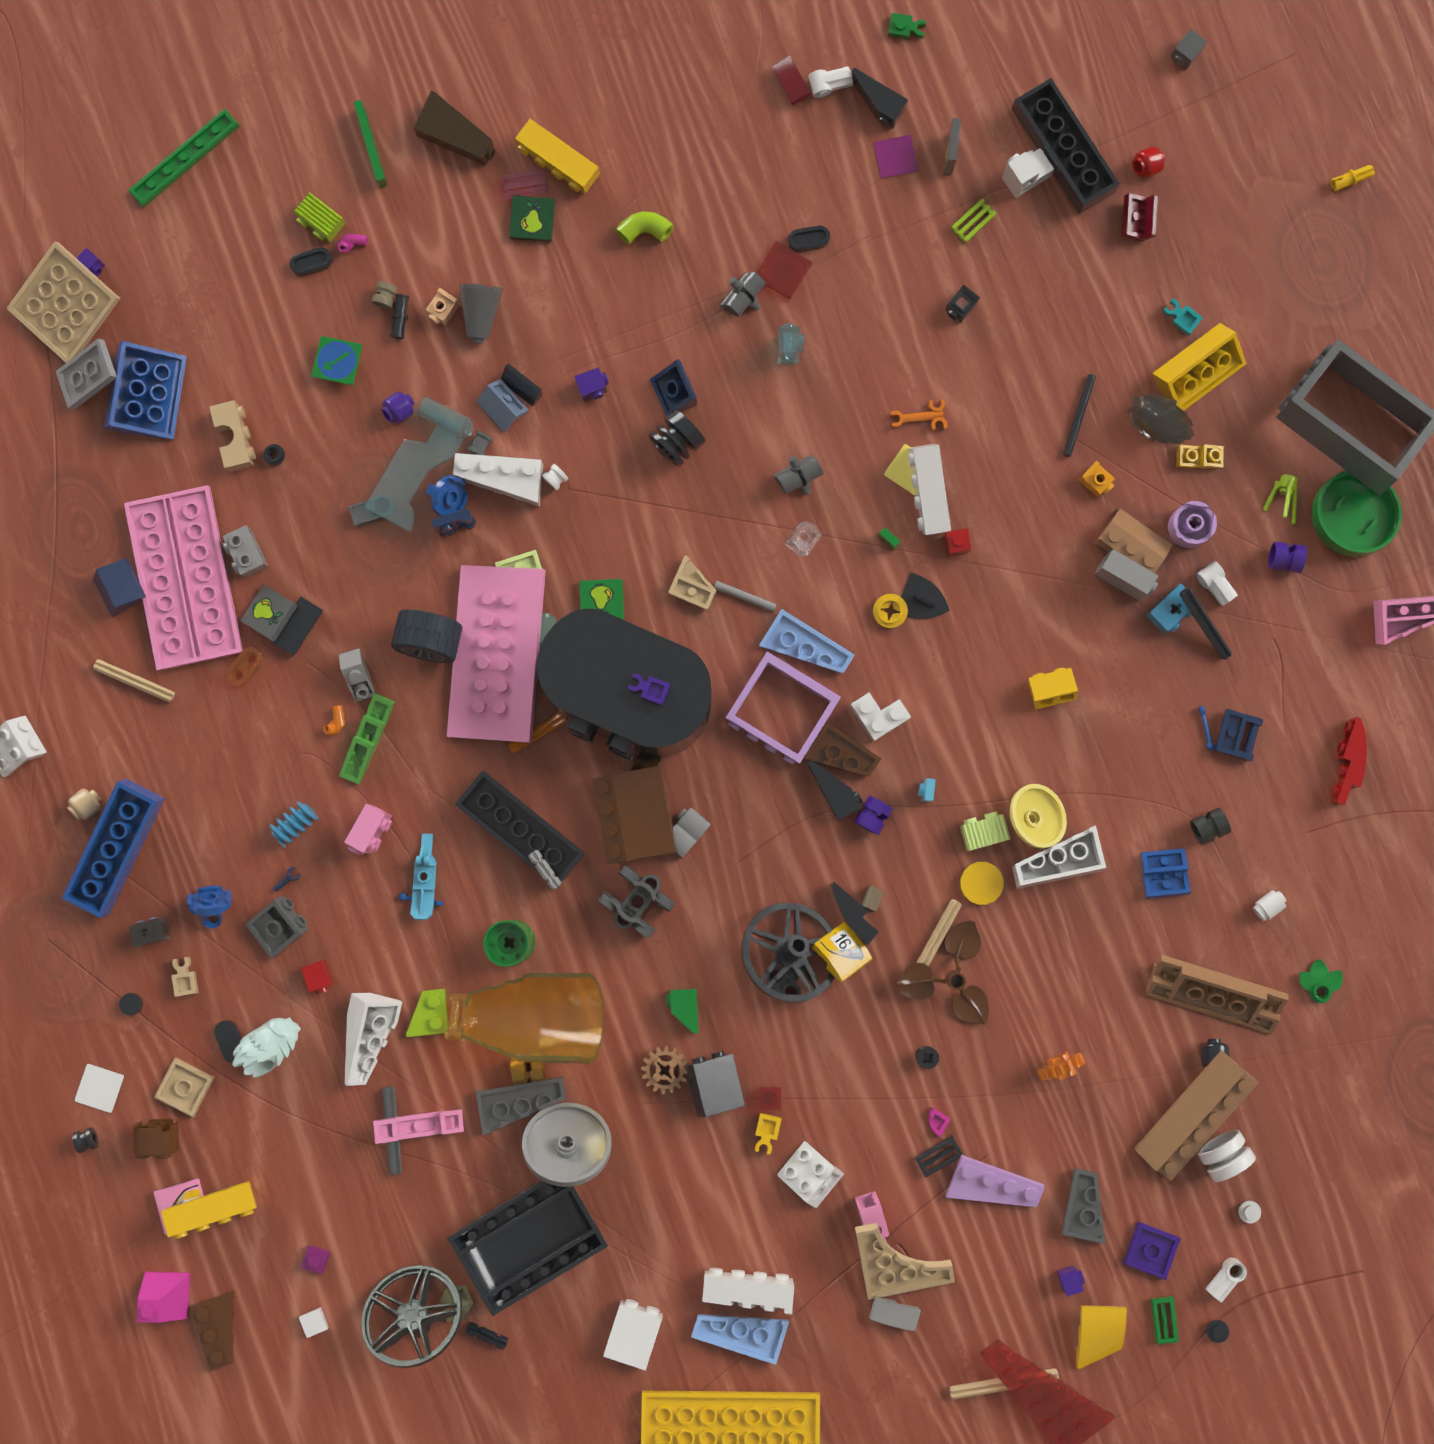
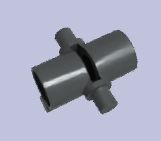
M753 271L745 272L739 281L736 277H732L729 280L732 290L720 303V307L724 310L727 309L736 317H740L747 307L757 311L761 305L757 302L756 295L766 284L765 281Z
M812 455L798 461L796 456L790 457V466L773 475L776 482L779 483L785 495L797 488L802 490L803 495L810 494V481L824 474L818 460L812 457Z

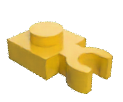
M760 1113L755 1135L761 1136V1139L755 1145L756 1152L759 1151L760 1145L765 1144L768 1147L767 1154L771 1153L772 1145L770 1139L777 1140L781 1117Z

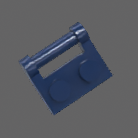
M461 509L431 520L437 533L440 536L444 535V537L455 534L456 530L463 527L472 529L476 525V520L471 516L468 509Z
M1225 709L1214 751L1252 762L1254 757L1252 754L1263 719ZM1247 722L1251 726L1244 751H1240L1239 747Z

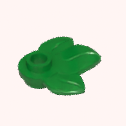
M1317 959L1311 965L1309 972L1299 973L1300 985L1309 992L1311 999L1317 1003L1327 1002L1331 998L1332 992L1340 989L1343 981V972L1341 970L1329 972L1326 964L1321 959ZM1319 988L1323 990L1321 996L1317 995V989Z

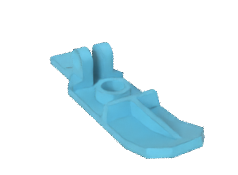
M422 834L420 854L416 856L414 863L410 914L415 920H427L433 914L437 862L432 855L433 834ZM423 873H427L428 875L425 881L421 880V875Z

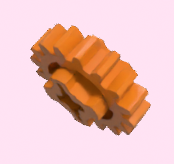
M1064 1052L1047 1059V1065L1038 1069L1037 1072L1041 1081L1053 1078L1055 1082L1077 1074L1075 1069L1080 1068L1086 1062L1082 1053L1069 1056L1068 1052Z

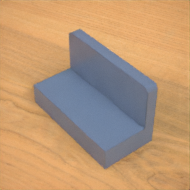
M501 379L487 385L477 399V403L503 432L507 431L515 420L525 416L529 411Z

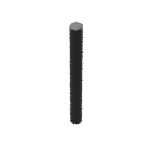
M1088 374L1063 452V455L1066 457H1071L1096 379L1095 375Z

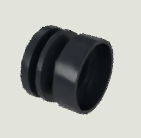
M674 409L664 418L668 429L657 425L656 430L659 434L651 431L648 437L665 459L677 467H681L684 464L681 457L686 460L690 458L685 448L688 447L693 451H697L706 440L686 416Z

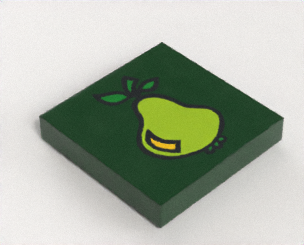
M513 196L509 238L552 242L555 198Z

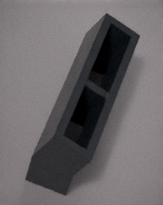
M301 596L296 602L297 608L275 642H273L294 656L323 612L321 608Z

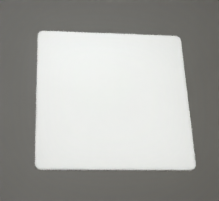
M87 1064L75 1097V1102L111 1113L124 1075Z

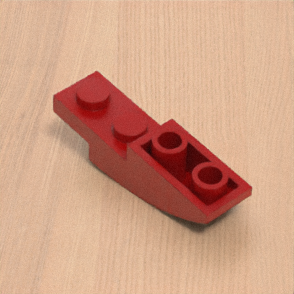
M1359 717L1352 718L1346 722L1343 730L1345 733L1344 739L1339 742L1336 753H1338L1337 759L1343 761L1344 764L1338 770L1337 776H1339L1337 785L1335 784L1331 790L1330 796L1332 799L1330 803L1338 806L1346 804L1351 788L1361 787L1364 778L1367 743L1362 718Z

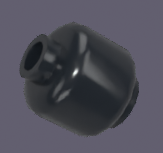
M1208 1039L1207 1043L1200 1048L1202 1066L1206 1068L1221 1050L1230 1057L1229 1046L1221 1043V1039Z

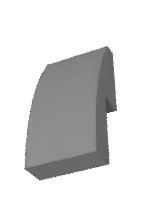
M875 1297L869 1318L889 1326L915 1331L921 1310L916 1306L898 1304L892 1299Z

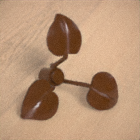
M965 921L951 928L944 940L946 951L955 954V970L948 972L945 979L932 978L933 973L929 966L924 963H913L902 972L896 981V987L908 997L926 999L934 993L932 982L946 983L950 988L959 990L961 993L953 1000L954 1014L962 1021L985 1025L989 1013L987 997L984 991L975 985L967 987L964 991L966 978L960 973L959 956L964 959L973 958L978 954L981 947V939L975 922Z

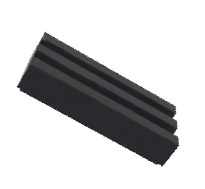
M951 1135L914 1158L924 1176L928 1177L959 1159L963 1153ZM952 1143V1146L922 1163V1159ZM956 1150V1154L926 1170V1166Z

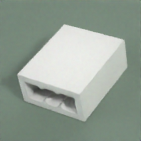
M621 1300L603 1357L646 1371L663 1314L659 1313L660 1310L655 1307L647 1306V1308L638 1306L639 1303L634 1300Z

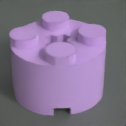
M1190 501L1183 504L1173 512L1168 521V532L1171 541L1184 548H1195L1202 545L1212 537L1217 527L1215 514H1213L1207 504L1199 501ZM1190 521H1192L1193 526H1196L1194 529L1189 525Z

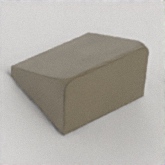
M868 886L861 905L876 911L883 891L873 886Z

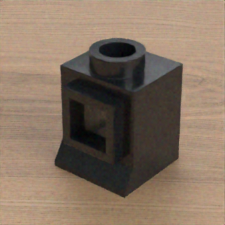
M963 284L947 304L945 310L951 319L959 320L962 323L978 304L980 297Z

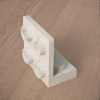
M807 1142L802 1143L778 1173V1177L806 1203L815 1208L820 1205L844 1175L840 1169L830 1164Z

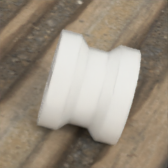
M555 464L551 466V470L548 473L542 475L544 480L556 491L560 488L562 482H566L569 479Z

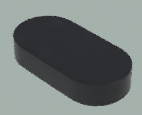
M821 225L796 229L790 233L788 245L795 252L824 248L830 241V232Z
M320 247L294 255L290 260V268L297 276H307L328 269L332 265L333 258L327 249Z
M224 1020L216 1025L214 1033L224 1059L229 1063H233L235 1059L233 1055L234 1050L240 1044L242 1038L237 1025L231 1020Z

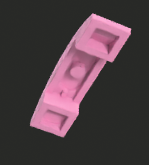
M462 1109L420 1113L373 1121L375 1144L429 1135L464 1132Z

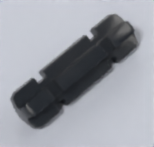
M473 1322L468 1324L465 1331L467 1335L471 1337L476 1336V1339L490 1345L495 1344V1347L504 1350L508 1343L507 1337L503 1335L498 1336V1333L482 1326L480 1328L478 1324Z

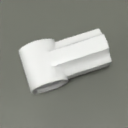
M849 66L828 72L822 69L816 70L808 75L815 98H822L829 95L832 91L853 86Z
M1213 561L1197 572L1196 577L1204 588L1209 589L1222 607L1238 595L1226 580L1223 568L1216 561Z
M1227 1258L1222 1264V1269L1205 1289L1222 1303L1236 1284L1245 1279L1247 1275L1245 1266L1236 1258ZM1238 1265L1239 1271L1236 1274H1230V1268Z

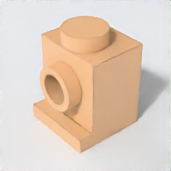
M439 288L437 294L426 308L428 318L435 324L440 322L446 326L460 304L455 297ZM440 304H444L443 309H437Z

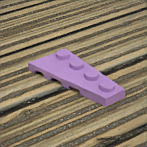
M961 1155L946 1192V1198L1037 1207L1045 1186L1034 1180Z

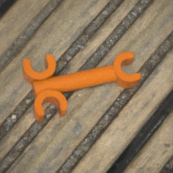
M944 399L940 400L939 408L934 407L933 401L930 400L928 408L931 412L902 414L897 410L892 411L890 417H898L899 422L892 423L891 427L899 428L902 423L933 420L931 422L932 431L936 430L935 424L938 422L943 425V430H946L947 421L944 419L943 413L945 407Z

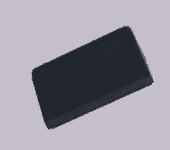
M510 364L505 366L501 380L510 390L531 406H534L543 395L541 388Z

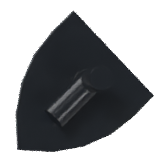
M911 572L901 597L907 604V616L915 619H928L950 611L941 591L931 581Z

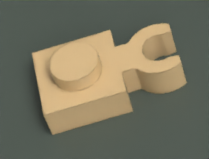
M184 957V966L179 965L178 959H173L172 965L178 973L171 975L175 997L199 993L196 972H189L188 969L191 966L190 957Z

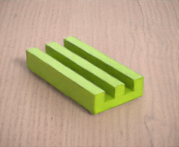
M982 198L951 227V230L966 244L997 213L992 211L991 207L986 205ZM982 207L983 209L959 231L958 228ZM987 213L988 216L965 237L963 234Z

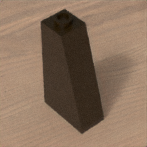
M430 92L414 126L416 136L486 166L488 160H492L495 154L492 139L436 92Z

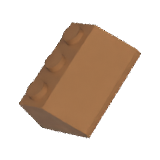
M1121 508L1118 509L1095 542L1106 552L1109 553L1114 549L1153 573L1158 570L1172 547V544Z

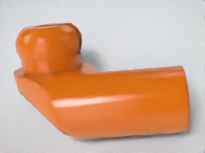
M342 705L332 707L333 720L323 728L326 735L335 736L345 726Z

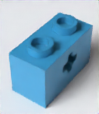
M1181 583L1146 615L1163 634L1168 631L1173 633L1181 625L1179 621L1184 616L1188 618L1192 615L1179 595L1185 588ZM1175 606L1177 610L1172 614L1170 611Z

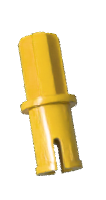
M1367 165L1354 171L1352 169L1348 170V173L1331 179L1332 189L1334 188L1336 192L1351 185L1356 186L1357 182L1373 177L1375 175L1372 165Z

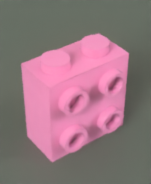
M365 804L344 842L350 845L348 849L358 855H364V853L371 854L372 851L376 852L382 842L380 840L382 833L387 832L392 824L390 820L392 815L374 805Z

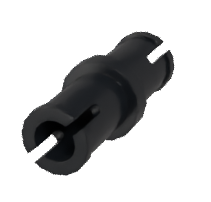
M395 294L394 313H391L393 323L390 337L404 339L405 324L409 317L407 315L409 296Z

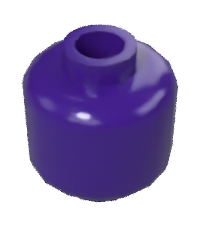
M395 392L382 403L383 408L381 411L390 423L400 424L414 413V401L408 394L404 395L401 392Z

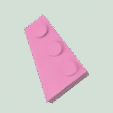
M1434 596L1373 601L1376 644H1388L1397 638L1404 637L1416 630L1434 624Z

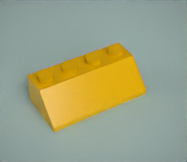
M1219 323L1153 372V376L1158 389L1175 411L1180 414L1247 363L1236 332Z

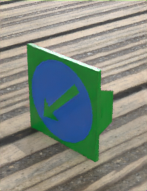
M321 336L311 377L353 386L363 344Z

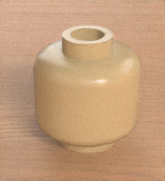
M80 789L69 798L67 809L78 821L80 819L87 821L101 809V805L98 802L101 798L93 789L90 792L86 789Z

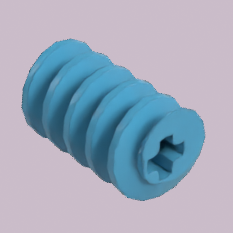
M297 801L299 809L296 810L290 807L291 815L284 812V821L277 818V827L273 824L269 825L273 836L284 848H286L285 841L292 843V836L299 837L298 830L306 831L305 824L312 826V819L319 820L317 814L308 804H302Z

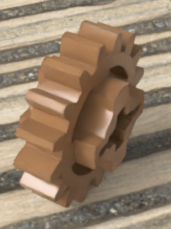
M666 1045L664 1050L661 1051L658 1046L656 1047L657 1053L649 1051L650 1059L644 1057L643 1061L647 1063V1066H641V1070L646 1071L642 1079H649L646 1086L648 1087L653 1084L654 1092L660 1088L662 1094L665 1093L666 1089L673 1093L674 1086L680 1089L681 1084L679 1082H686L687 1079L683 1074H687L684 1066L688 1064V1061L681 1060L684 1054L680 1053L677 1055V1048L669 1051L668 1045ZM669 1055L673 1058H671L670 1060H662V1058L659 1056ZM652 1062L656 1066V1072L653 1075L650 1072ZM660 1064L663 1066H670V1075H667L666 1073H660ZM677 1064L680 1067L678 1078L674 1074V1067ZM660 1079L668 1080L670 1084H660L658 1081Z

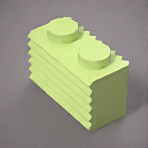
M996 811L985 814V819L977 821L976 817L964 820V825L959 827L966 851L1010 840L1004 814L998 815Z

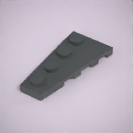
M563 1076L545 1079V1081L527 1082L526 1084L508 1085L476 1091L482 1135H486L516 1120L565 1100L567 1097Z

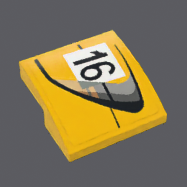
M845 922L825 935L813 946V949L828 963L826 969L841 983L872 960L863 942Z

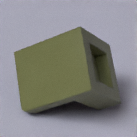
M466 1285L456 1286L462 1302L461 1320L467 1317L473 1305ZM449 1288L445 1289L438 1305L454 1303ZM447 1308L445 1310L440 1311L444 1312L449 1310H455V1308ZM454 1316L446 1318L445 1323L454 1321Z

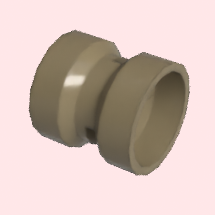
M377 281L375 287L377 291L373 295L371 303L384 309H392L394 303L392 298L397 293L398 288L388 282Z

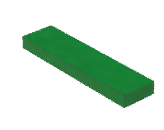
M361 100L354 101L376 182L379 188L386 187L387 181L366 109Z

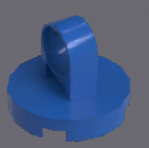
M448 475L441 478L436 485L429 483L426 494L431 495V507L434 513L442 517L464 509L468 499V492L465 491L464 486L466 485L465 481L459 477Z
M218 885L198 888V893L194 895L190 893L187 897L188 909L194 915L201 916L205 927L217 928L222 923V912L232 905L231 892L229 889L227 891L222 890V886ZM217 915L218 919L209 921L206 919V916Z

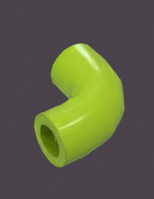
M642 211L631 214L615 228V233L627 244H631L637 236L643 233H649L660 242H663L673 231L674 225L655 212Z

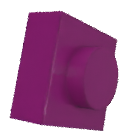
M309 1245L301 1268L323 1274L331 1251Z

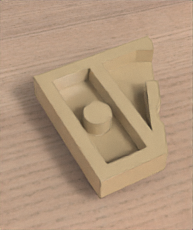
M685 555L668 594L708 611L716 589L690 561L689 557Z

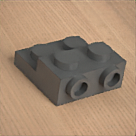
M283 896L274 899L245 924L271 959L278 956L309 930L306 927V919L301 915H297L293 910V902Z

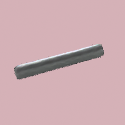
M384 1087L382 1089L384 1118L398 1117L395 1087ZM400 1140L387 1142L389 1173L391 1175L401 1174Z

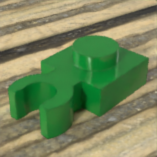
M892 13L888 36L909 39V35L913 34L916 38L922 39L925 32H921L917 28H925L926 21L918 20L912 22L911 15Z

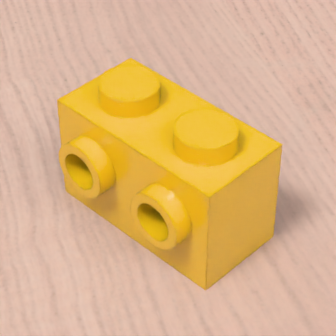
M1058 668L1051 673H1038L1029 678V689L1035 710L1078 700V689L1071 668Z

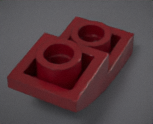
M791 56L772 66L792 105L811 95Z

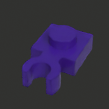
M633 674L632 677L637 679L639 684L636 687L628 685V689L632 692L642 691L641 698L663 706L671 684L649 676L646 682L640 675Z

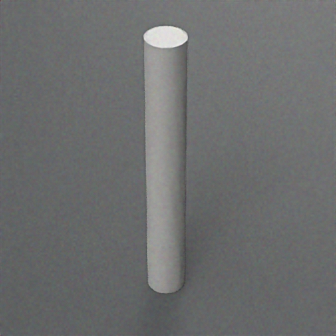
M716 581L714 586L718 591L774 612L777 605L719 581Z

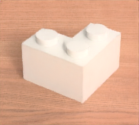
M1040 148L1035 152L1033 150L1027 153L1024 152L1020 156L1019 154L1013 155L1007 161L1008 164L1005 167L1002 179L1014 197L1018 198L1051 177L1054 168Z
M870 692L850 705L851 710L872 742L911 718L900 699L880 710Z

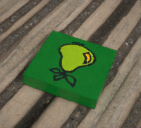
M623 579L579 581L581 609H598L624 620Z

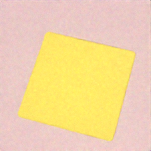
M904 444L884 475L911 494L916 495L915 488L912 487V470L908 461V448L911 447Z

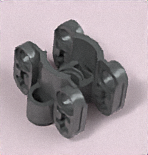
M624 865L618 874L635 886L623 903L607 891H604L598 901L613 912L617 910L614 916V922L617 927L627 929L635 923L633 927L649 939L656 929L640 916L652 901H655L668 912L671 911L676 903L662 892L658 893L661 882L657 876L649 874L639 881L641 876L627 865ZM648 878L656 880L657 887L655 889L645 883ZM636 895L641 896L644 900V904L640 908H635L632 905V898ZM619 915L630 923L628 925H621L618 921Z

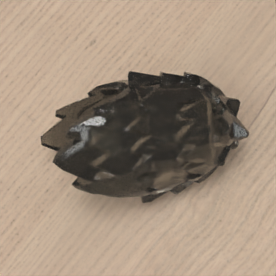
M1148 394L1141 397L1135 396L1127 412L1130 415V422L1141 436H1145L1152 443L1156 440L1161 443L1181 444L1184 440H1191L1192 436H1194V432L1190 427L1193 426V422L1187 416V413L1176 406L1177 400L1166 399V396H1158V394Z

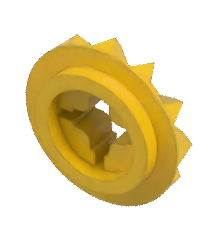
M896 594L881 596L873 607L875 620L879 625L886 628L898 627L904 623L908 614L906 602ZM891 602H893L894 610L900 613L892 614V617L888 620V614L881 609H888Z

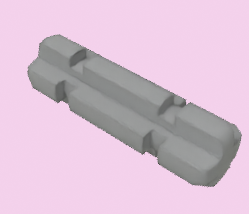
M535 850L529 854V859L532 863L536 864L535 867L543 879L548 881V886L552 890L558 888L561 885V881L557 876H554V871L546 860L542 859L541 853Z

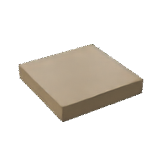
M176 1057L170 1065L154 1098L193 1118L215 1077Z

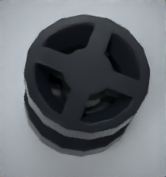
M922 1046L916 1052V1061L921 1067L932 1069L939 1062V1054L930 1046Z
M93 1127L87 1128L85 1132L77 1131L73 1133V1144L79 1154L89 1148L92 1150L98 1148V1137Z

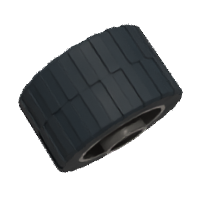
M413 609L401 610L398 612L391 647L401 654L416 659L436 663H452L456 659L463 627L456 620L443 615Z

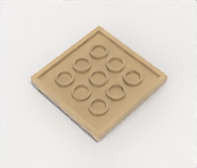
M54 242L6 309L67 363L86 347L121 298L59 242Z

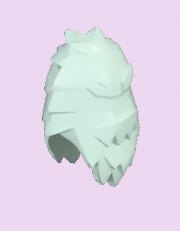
M290 1017L287 1019L273 1018L242 1038L240 1044L234 1050L233 1055L235 1059L232 1065L234 1067L243 1065L244 1075H253L252 1077L256 1078L272 1071L276 1066H280L284 1057L288 1058L290 1050H294L295 1042L298 1040V1032L301 1028Z

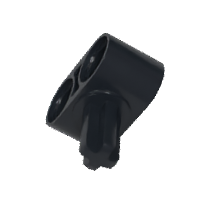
M775 966L773 970L779 972L782 968ZM802 966L799 967V969H800V971L802 972V974H804L805 972H804ZM792 967L783 974L779 982L774 983L770 987L777 992L785 994V989L790 986L795 989V995H801V988L796 982L799 977ZM770 974L765 979L767 984L771 981Z

